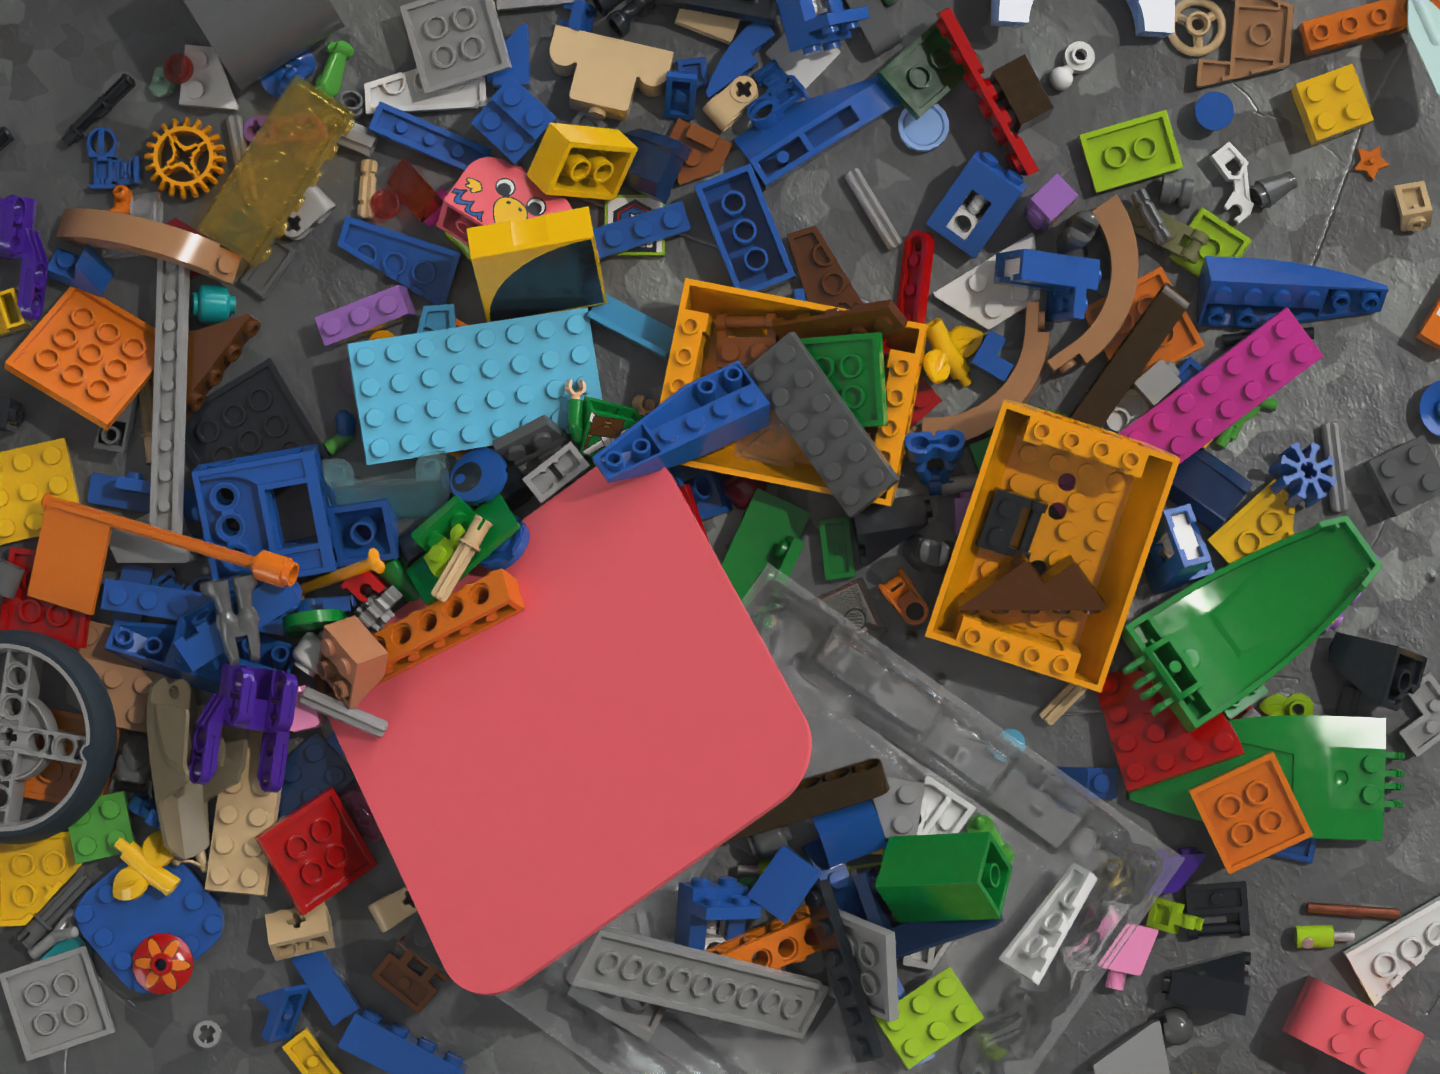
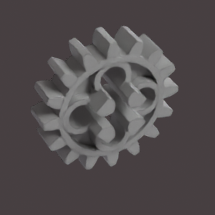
M391 586L379 598L373 593L367 598L368 602H363L354 613L368 630L371 629L376 633L394 617L395 614L390 609L403 595L394 586Z

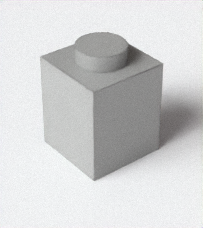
M1160 359L1136 379L1132 387L1150 407H1153L1182 381L1177 377L1180 372L1176 366L1169 360L1164 362Z

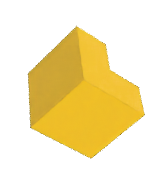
M14 287L0 292V338L32 328L30 319H24L17 304L19 290Z

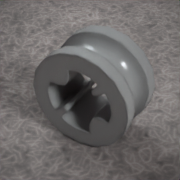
M211 1020L198 1023L193 1031L195 1042L203 1048L217 1045L222 1036L220 1026ZM207 1025V1029L212 1026L216 1031L212 1035L214 1040L208 1043V1039L203 1042L199 1037L203 1033L201 1028Z

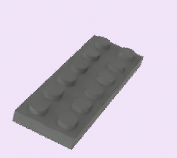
M789 332L745 369L850 518L858 515L900 481L897 474L795 332Z

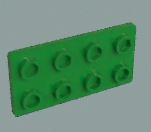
M760 488L755 490L721 562L750 618L758 623L762 621L772 597L780 598L805 544L804 541L799 539L810 517V512Z
M500 493L488 503L484 502L475 511L456 494L411 533L414 541L426 553L407 568L406 572L427 606L437 600L431 595V591L439 578L431 572L423 557L444 537L450 540V531L455 525L460 523L464 530L467 531L475 514L483 518L477 530L481 529L485 520L493 524L479 546L480 552L474 554L460 580L520 529L519 522Z

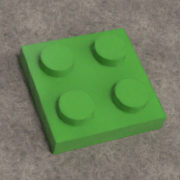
M125 791L99 796L90 810L68 828L76 864L121 855L122 853L114 847V844L121 837L128 843L136 842L130 812L127 808L128 802Z

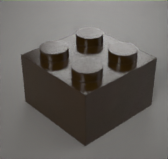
M1025 54L992 71L989 81L997 92L998 100L995 102H1000L1003 108L1007 110L1012 119V127L1010 129L1014 128L1016 133L1019 134L1049 118L1054 107Z

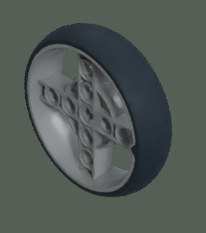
M19 629L0 630V654L7 653L0 693V843L27 844L50 838L66 830L82 818L95 804L107 784L114 765L117 748V724L113 705L106 687L93 667L78 652L65 643L42 633ZM44 661L56 668L75 692L84 716L86 734L59 730L51 710L38 699ZM22 669L26 673V680L24 683H22L19 679V674ZM17 699L21 702V711L19 712V714L15 710V702L17 701ZM12 733L17 734L16 741L14 739H11ZM40 735H42L45 739V746L43 749H41L38 744V739ZM69 739L72 741L74 745V749L71 754H69L66 749V745ZM8 760L12 764V771L10 774H8L5 769V765ZM52 760L82 765L74 785L59 804L39 817L20 821L27 780L41 773ZM3 790L6 792L8 799L5 805L1 801Z

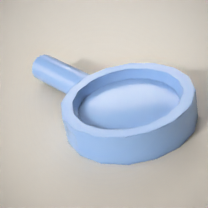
M937 103L918 120L905 108L898 120V133L901 141L909 149L916 152H930L937 149L944 143L949 132V119L946 112Z

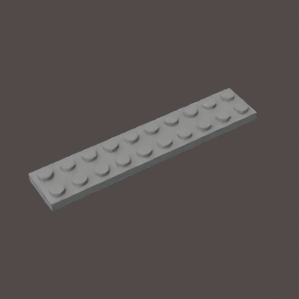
M604 926L585 940L565 978L574 986L799 1039L804 1038L831 988L823 980Z

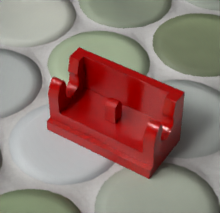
M372 570L346 579L340 585L344 590L351 592L362 602H368L366 593L371 594L372 589L381 594L389 589Z

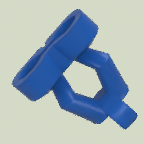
M306 50L285 63L284 66H280L262 77L260 83L269 94L275 97L288 95L293 87L299 91L308 84L304 79L313 74L316 68V61L310 51Z
M959 430L937 431L935 436L928 431L913 432L905 437V454L911 462L915 463L914 469L920 483L929 485V496L941 495V484L949 481L957 466L955 460L960 459L964 455L965 438L964 434ZM932 458H941L944 466L942 468L927 469V461H930Z

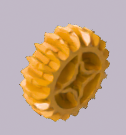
M184 117L183 126H180V123L175 118L172 119V129H169L165 123L161 125L162 130L165 132L162 136L155 131L152 133V136L158 141L156 144L152 142H147L146 144L149 149L153 150V153L144 154V159L153 161V163L145 166L147 172H155L150 177V180L153 183L161 181L158 186L161 192L170 186V197L174 198L178 190H180V197L186 200L188 190H191L192 196L199 198L198 188L201 187L207 194L210 192L209 187L206 185L209 181L213 185H218L219 183L213 175L215 173L224 175L225 171L218 167L217 164H224L227 162V159L224 156H217V154L224 152L226 148L221 144L215 145L220 141L221 137L219 134L210 136L213 130L210 125L205 126L201 130L202 121L197 119L191 127L190 119ZM191 135L203 141L198 145L194 143L190 146H184L177 137ZM170 143L173 149L172 158L166 162L167 165L163 167V152L166 146ZM178 147L187 155L192 154V157H189L191 159L189 163L193 170L184 162H179L182 159L180 158L181 153ZM208 150V165L201 174L198 168V161L205 155L204 152ZM180 171H187L194 180L179 182L167 176L173 172L176 174Z

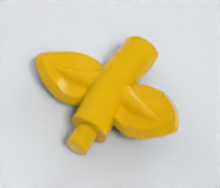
M941 318L928 322L927 338L932 346V350L924 355L923 367L929 379L935 384L945 382L950 374L953 380H959L962 387L970 385L973 380L969 375L971 368L966 359L977 352L983 343L985 334L968 326H956L948 332Z
M161 830L147 837L142 847L134 841L128 843L122 837L114 844V847L122 853L120 858L128 865L120 869L114 879L112 889L114 898L124 901L138 899L143 896L149 885L168 897L180 884L181 879L163 868L175 856L164 847Z

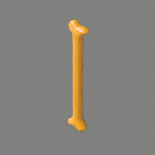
M371 548L365 560L303 583L298 582L302 588L301 600L305 599V595L371 570L378 574L383 573L385 564L380 559L379 551Z

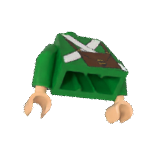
M568 379L565 382L564 389L568 395H571V399L568 400L567 419L571 439L576 443L579 452L584 455V459L591 467L589 470L596 467L593 462V456L640 421L647 413L654 410L655 403L652 399H647L643 408V395H637L633 398L632 407L588 396L581 400L580 395L586 391V383L583 380H579V388L577 392H574L572 389V379Z

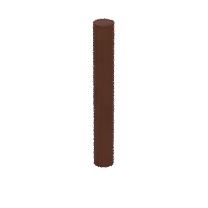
M1307 902L1306 913L1313 915L1396 921L1400 917L1399 908Z

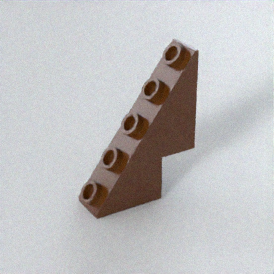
M248 313L188 333L186 421L194 411L204 404L206 395L212 387L220 383L224 375L223 373L228 366L240 357L242 348L248 340L259 332L260 319ZM154 375L149 380L152 396L154 387Z
M1022 552L956 598L960 612L963 614H976L978 610H991L994 614H1007L1009 610H1021L1025 614H1038L1040 610H1052L1055 614H1068L1070 610H1082L1086 614H1099L1101 610L1107 609L1104 599L1071 554L1040 575Z

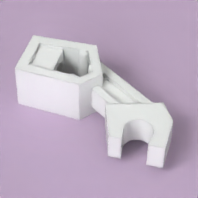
M1228 142L1209 159L1226 182H1233L1234 191L1223 208L1226 212L1232 206L1240 208V215L1233 219L1238 225L1251 214L1254 203L1251 202L1247 173L1249 162ZM1232 159L1238 163V167H1241L1236 175H1231L1232 172L1228 171L1225 167Z

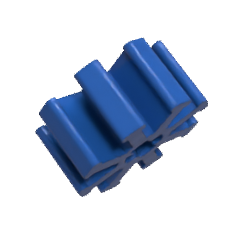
M1297 442L1279 455V459L1270 465L1268 473L1281 477L1270 488L1273 494L1276 495L1288 487L1290 493L1285 505L1294 508L1304 500L1305 508H1309L1326 496V492L1335 486L1337 478L1323 474L1333 467L1335 463L1331 456H1328L1320 463L1315 462L1320 446L1311 443L1301 451L1300 443Z

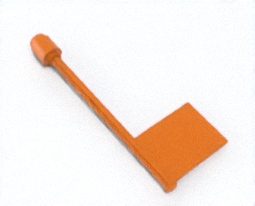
M48 492L41 500V505L45 512L27 596L88 615H94L112 528L249 568L253 572L254 579L281 588L286 586L292 587L295 584L299 575V564L290 557L262 550L259 554L252 556L55 497L51 492Z

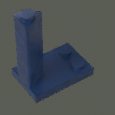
M875 866L853 876L868 921L895 932L896 960L996 927L1004 921L1001 913L1000 919L907 922L895 926L887 904L876 890L875 879L879 872H876Z

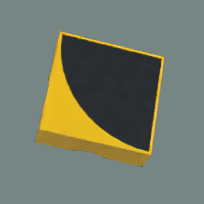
M589 206L544 214L531 219L505 221L466 228L471 261L487 322L607 304Z

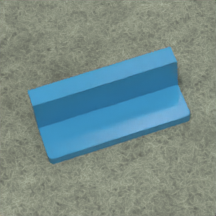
M607 294V304L593 306L591 311L587 312L586 316L590 318V321L668 361L674 329Z

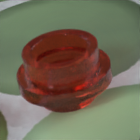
M183 54L171 55L165 61L163 67L166 79L174 84L186 83L192 77L194 71L192 61Z
M381 189L371 197L370 206L378 218L390 219L399 212L400 199L395 192L389 189Z

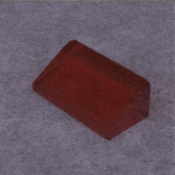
M403 158L387 185L422 223L442 206L443 200L414 167Z

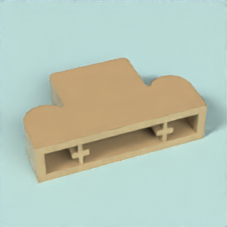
M559 25L555 26L550 45L551 70L555 74L564 77L575 73L569 93L570 109L588 112L590 117L603 120L606 117L627 121L635 89L639 88L644 95L649 97L661 95L666 90L667 71H670L673 65L674 52L581 30L577 31Z

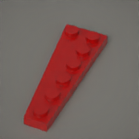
M951 7L936 13L938 20L935 21V25L943 38L948 37L952 45L949 52L957 65L962 64L966 72L963 79L971 92L976 91L980 99L977 106L985 119L990 118L994 126L991 133L999 146L1004 145L1008 153L1005 156V160L1009 168L1023 176H1030L1039 171L1022 138L1016 132H1011L1012 119L1007 110L1002 105L997 106L995 102L998 100L997 92L989 79L982 77L981 74L984 73L983 66Z

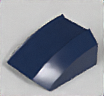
M638 128L623 133L638 150L621 187L666 204L671 194L670 191L685 160L687 161L691 149L683 142Z
M1200 448L1178 465L1167 499L1178 507L1191 504L1197 522L1212 533H1215L1248 492L1252 483L1227 464Z

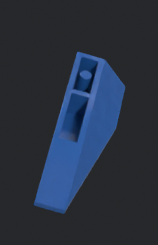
M876 76L792 104L783 112L785 117L778 121L775 126L766 130H759L753 126L734 138L733 141L747 163H751L757 179L766 191L896 109L902 103Z
M1205 256L1198 279L1197 325L1258 328L1285 307L1289 308L1299 323L1381 312L1388 292V286L1355 275L1294 262Z
M738 360L683 386L593 456V462L608 483L660 471L663 467L667 469L718 450L769 426L770 403Z
M126 621L114 622L105 645L106 651L166 677L184 679L193 687L218 694L222 663L230 664L225 652L193 672L173 643L176 625ZM259 635L260 660L251 662L246 639L237 643L240 661L238 665L279 670L294 674L296 665L293 663L296 659L292 653L296 645Z

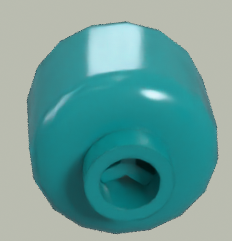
M200 285L196 292L191 293V315L196 316L199 323L218 324L227 321L230 314H235L236 298L235 296H230L228 288L224 285Z

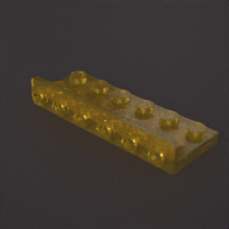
M295 74L197 225V230L249 261L253 267L256 268L259 262L264 264L273 250L270 245L275 237L281 238L287 230L289 222L286 220L292 211L297 213L306 199L303 194L309 185L314 187L321 177L322 171L319 169L325 160L331 161L339 148L336 145L342 134L346 136L354 126L355 120L352 119L355 115L354 112Z

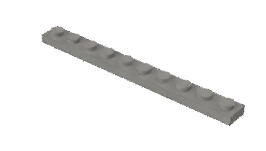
M157 259L149 525L183 534L190 269Z

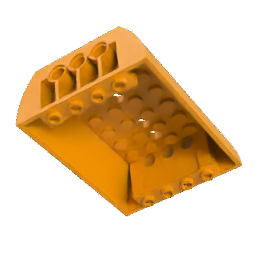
M685 278L660 404L686 384L718 370L716 368L717 330L715 325L717 313H727L728 316H766L767 313H778L779 317L791 320L796 319L798 314L810 313L811 316L825 314L828 309L838 308V310L842 311L849 309ZM907 321L906 329L882 338V340L884 338L888 340L886 346L891 348L884 364L888 426L863 427L871 435L872 441L899 479L905 455V437L910 431L927 338V324ZM729 328V337H767V328ZM771 406L769 426L718 450L679 464L833 495ZM899 481L873 503L892 506Z
M1003 400L925 636L1101 693L1180 458L1148 443L1028 404ZM1065 473L1072 474L1075 477V485L1069 490H1063L1058 485V479ZM995 486L1041 500L1048 504L1046 513L1041 515L1029 552H1031L1029 561L1031 563L1035 560L1043 561L1046 564L1047 571L1071 554L1104 599L1107 609L1101 610L1099 614H1086L1082 610H1070L1068 614H1055L1052 610H1040L1038 614H1025L1021 610H1009L1007 614H994L991 610H978L976 614H963L960 612L956 598L1013 559V557L977 547L975 544ZM1056 502L1064 504L1066 508L1064 516L1059 519L1051 518L1048 513L1050 505ZM1022 508L1010 545L1018 547L1031 510L1030 508Z

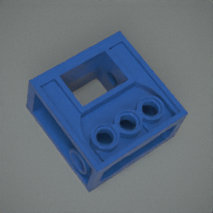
M318 443L199 464L191 472L206 542L232 550L239 548L252 556L259 554L262 550L290 557L299 564L298 577L337 570L338 562L327 513V507H330ZM307 483L317 536L284 541L274 488ZM221 489H230L234 494V498H225ZM227 519H236L240 524V528L230 527ZM208 556L212 579L227 578L230 589L233 588L230 580L231 577L253 573L249 568Z

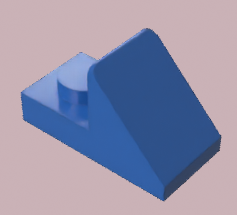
M678 70L667 71L664 117L694 120L699 73Z
M86 244L80 256L57 248L48 264L47 278L103 297L114 275V271L91 246Z
M1055 767V797L1117 799V768Z
M306 984L282 988L257 996V999L270 1010L261 1034L268 1043L292 1038L309 990Z

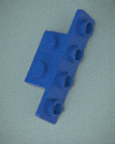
M126 472L125 477L92 473L87 502L150 513L151 482L145 481L143 474ZM184 489L183 516L185 520L201 522L195 490Z

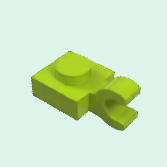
M460 523L451 529L450 540L444 537L423 557L431 572L437 578L440 577L459 545V537L466 532Z
M1153 896L1146 926L1178 934L1179 927L1201 931L1204 919L1184 914L1185 904Z

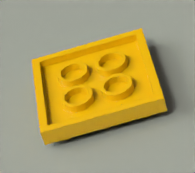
M67 438L0 452V546L40 536L45 512L42 508L41 500L46 493L51 492L55 497L81 504Z

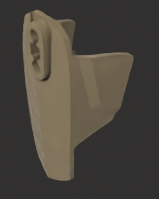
M160 678L156 679L149 687L147 700V736L152 781L164 847L176 858L185 860L200 854L210 846L208 801L240 782L241 775L246 766L249 729L222 726L216 773L207 785L193 784L189 779V765L196 720L206 705L199 703L195 688L186 680Z

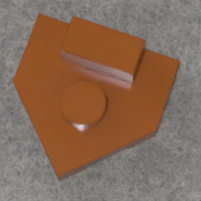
M678 118L669 137L683 142L691 149L687 161L685 160L677 177L679 186L720 173L733 144L705 128Z

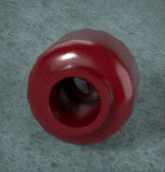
M725 474L721 480L723 483V495L740 510L747 508L757 488L766 491L767 487L765 481Z

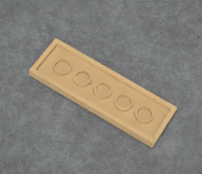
M249 729L246 766L241 775V780L236 785L218 794L205 890L267 897L271 865L254 837L277 822L281 790L278 793L264 792L257 778L263 731Z

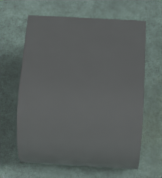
M183 0L240 90L245 89L345 27L329 0Z

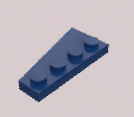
M350 216L345 217L337 243L341 248L377 268L391 279L398 281L434 305L447 304L462 252Z

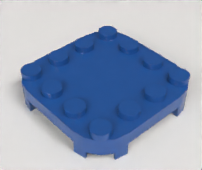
M122 861L85 893L75 910L74 915L77 920V926L85 939L122 983L138 993L150 992L137 982L133 973L134 953L145 938L157 933H169L181 938L189 946L194 963L212 946L216 945L223 936L225 911L220 901L217 902L212 894L205 890V886L186 863L175 866L170 862L167 866L163 867L181 879L178 887L168 897L149 885L140 898L124 901L114 898L112 892L113 882L120 869L128 866ZM158 959L156 967L159 970L166 968V961Z

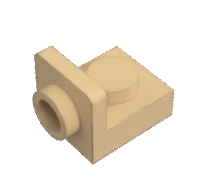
M1425 181L1395 185L1394 196L1401 217V231H1420L1430 227L1433 209Z

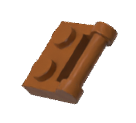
M717 313L715 320L717 330L716 368L725 367L738 360L743 367H749L779 341V336L772 329L771 324L773 318H779L778 313H767L766 316H728L727 313ZM729 328H767V337H729Z

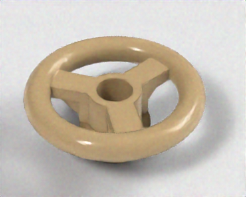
M1182 0L1175 5L1174 33L1169 35L1168 38L1172 45L1185 55L1194 57L1208 55L1214 52L1225 38L1227 29L1225 16L1219 6L1211 0ZM1191 6H1201L1210 10L1207 14L1196 11L1190 14L1189 17L1181 14L1184 9ZM1217 20L1218 28L1215 38L1203 47V35L1210 29L1211 22ZM1192 22H1200L1202 29L1195 30L1192 27ZM1176 23L1186 27L1188 33L1192 35L1193 47L1185 45L1178 38L1175 29Z

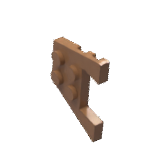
M1227 0L1234 1L1229 62L1198 59L1195 88H1203L1289 67L1294 5L1283 0Z

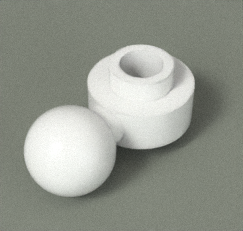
M1081 41L1070 44L1063 54L1064 66L1054 68L1049 75L1050 85L1058 91L1066 90L1073 82V73L1081 74L1088 71L1095 60L1092 47ZM1075 53H1083L1085 59L1078 60L1075 56Z

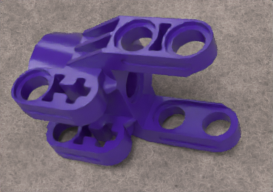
M10 194L5 199L0 198V259L22 261L17 304L24 319L38 320L44 309L49 262L39 231L34 230L37 200Z
M222 663L218 694H212L195 722L189 765L190 781L193 784L207 785L216 773L222 726L263 731L257 778L262 791L278 793L283 786L290 738L289 730L294 720L298 690L297 677L294 674L285 673V671Z

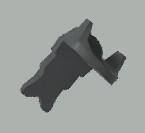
M127 730L128 741L123 745L122 755L118 756L115 763L116 768L112 774L108 793L111 794L114 789H120L133 793H148L149 797L153 799L155 794L149 758L148 736L145 733ZM129 781H131V782H133V783H140L141 785L131 784V783H129Z

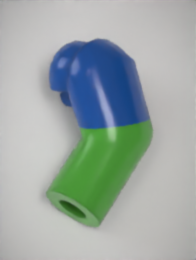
M340 410L336 413V435L324 443L332 455L349 444L355 437L356 421L354 416L347 410Z

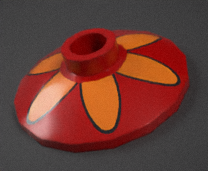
M157 933L145 938L136 948L133 956V973L137 982L145 990L155 994H170L180 990L189 981L193 972V955L189 946L181 938L169 933ZM158 959L166 961L167 965L164 970H159L156 967Z

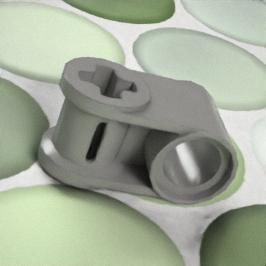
M313 184L281 216L279 222L280 229L290 240H302L335 210L336 204L316 184ZM292 219L295 222L299 221L298 224L301 228L297 232L294 229L290 230L291 227L288 223Z

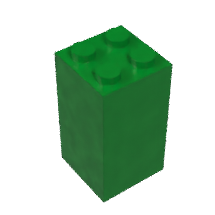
M991 832L890 836L886 849L882 853V864L880 872L875 879V887L899 923L1000 919L1013 867Z

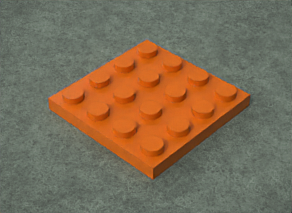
M70 286L6 360L4 369L107 431L154 375L155 328L104 297Z

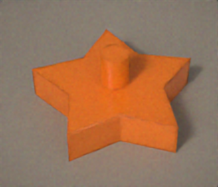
M1380 146L1371 151L1358 148L1360 161L1354 170L1366 172L1373 181L1378 170L1388 167L1389 164L1381 158Z

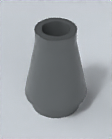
M1288 171L1281 175L1255 181V185L1250 187V194L1254 203L1259 208H1270L1288 192L1296 188L1297 181L1295 176Z

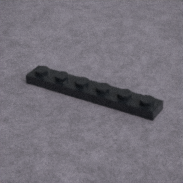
M829 878L816 881L804 900L809 908L814 924V932L818 937L823 953V961L827 966L832 982V990L839 1004L841 1019L846 1027L851 1043V1051L857 1063L874 1061L884 1057L832 887Z

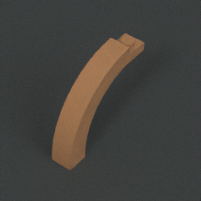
M1117 194L1091 212L1099 220L1098 229L1105 242L1109 257L1110 282L1106 301L1091 327L1075 342L1047 361L1046 365L1053 374L1059 370L1064 374L1077 364L1074 360L1077 357L1085 367L1096 359L1118 334L1132 305L1139 271L1138 247L1132 222Z
M64 209L55 237L81 249L85 248L86 244L91 247L117 249L157 258L190 269L226 285L233 284L242 257L220 247V243L192 232L133 215L99 209Z
M1027 302L1022 352L1016 367L1004 385L985 402L968 411L945 417H923L922 432L928 431L935 436L937 431L959 430L964 434L965 447H968L969 444L986 439L992 435L1003 400L1028 404L1046 370L1051 346L1050 332H1040V330H1045L1046 311H1041L1039 302Z

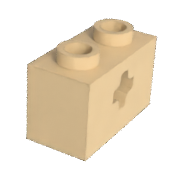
M325 901L306 915H300L296 908L281 909L275 913L265 915L268 943L275 961L335 948L332 920Z

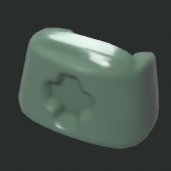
M165 65L156 67L149 91L156 97H170L177 87L178 78L176 73Z

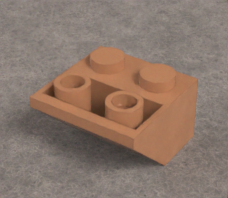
M354 615L324 626L320 642L317 672L320 678L325 680L334 690L336 697L341 699L349 709H352L385 676L388 652Z

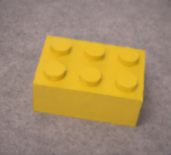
M549 123L526 176L546 195L615 200L638 148L618 129Z

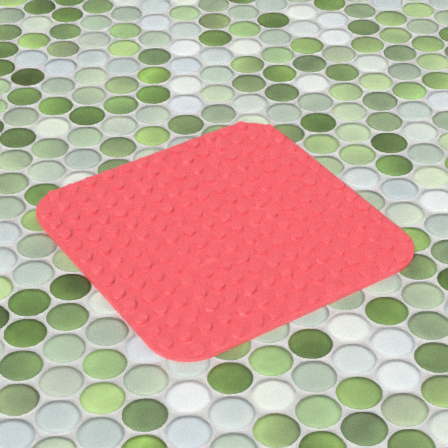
M596 466L521 520L528 526L530 533L529 543L523 555L505 571L517 579L525 610L375 686L355 708L388 722L387 730L382 738L327 716L444 969L456 984L472 993L498 995L517 988L778 806L794 792L807 771L811 757L812 738L806 717L677 483L665 467L654 473L608 483ZM478 564L463 579L459 580L452 593L460 590L463 585L474 583L485 577L490 571H486ZM421 597L416 601H410L394 613V617L386 625L396 623L407 617L411 612L421 610L427 607ZM328 684L329 691H333V689Z

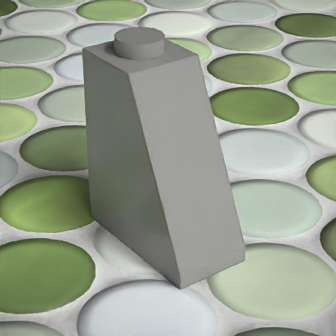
M150 513L136 519V521L149 524ZM183 516L182 535H186L193 538L192 533ZM119 529L112 531L108 547L109 554L116 559L117 563H187L202 559V555Z
M1158 1019L1148 1021L1091 1062L1092 1070L1087 1071V1074H1170L1160 1021Z

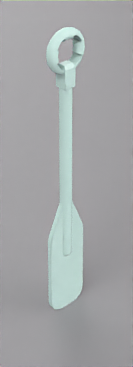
M1407 0L1408 34L1435 93L1440 99V10L1430 0Z

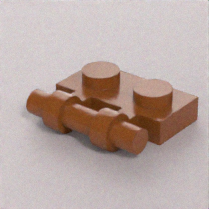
M403 935L396 945L405 951L404 955L399 959L392 952H389L371 977L419 1014L438 991L435 986L429 983L432 977L435 975L442 982H445L448 977L400 945L405 937ZM413 958L427 969L422 976L408 966Z

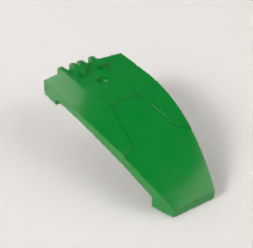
M1348 515L1318 522L1312 528L1273 543L1215 571L1126 625L1122 630L1121 637L1136 660L1122 669V672L1125 675L1131 674L1141 666L1147 675L1135 681V684L1132 685L1134 689L1138 690L1150 681L1154 684V686L1140 695L1141 699L1144 701L1154 696L1156 692H1159L1165 700L1159 702L1150 710L1152 715L1155 716L1167 707H1170L1190 734L1256 690L1298 656L1369 585L1383 565Z
M1284 715L1230 719L1228 721L1237 733L1246 755L1132 793L1127 792L1126 800L1139 805L1203 822L1188 790L1273 751L1313 834L1309 838L1382 841L1384 807L1403 808L1404 802L1399 800L1384 801L1385 789L1392 791L1404 789V783H1385V777H1404L1405 772L1400 769L1385 770L1386 758L1391 760L1405 759V753L1386 752V718Z

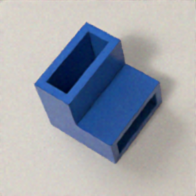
M990 330L969 366L1002 385L1014 365L997 356L1007 339Z

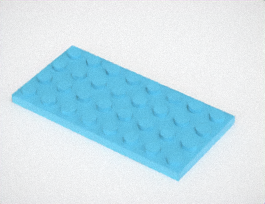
M588 307L346 344L365 464L373 465L493 446V440L543 415L559 425L560 430L564 429L567 434L570 433L567 419L568 400L571 399V395H568L564 389L565 382L568 379H572V389L574 392H577L579 388L578 382L583 380L586 383V391L580 395V399L583 400L585 396L602 400L590 318L586 316Z

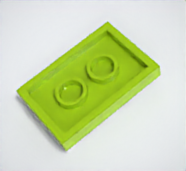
M1167 110L1078 136L1095 194L1183 169Z
M948 967L899 1000V1019L888 1022L877 1016L873 1018L906 1070H909L983 1020L984 1016L952 968Z

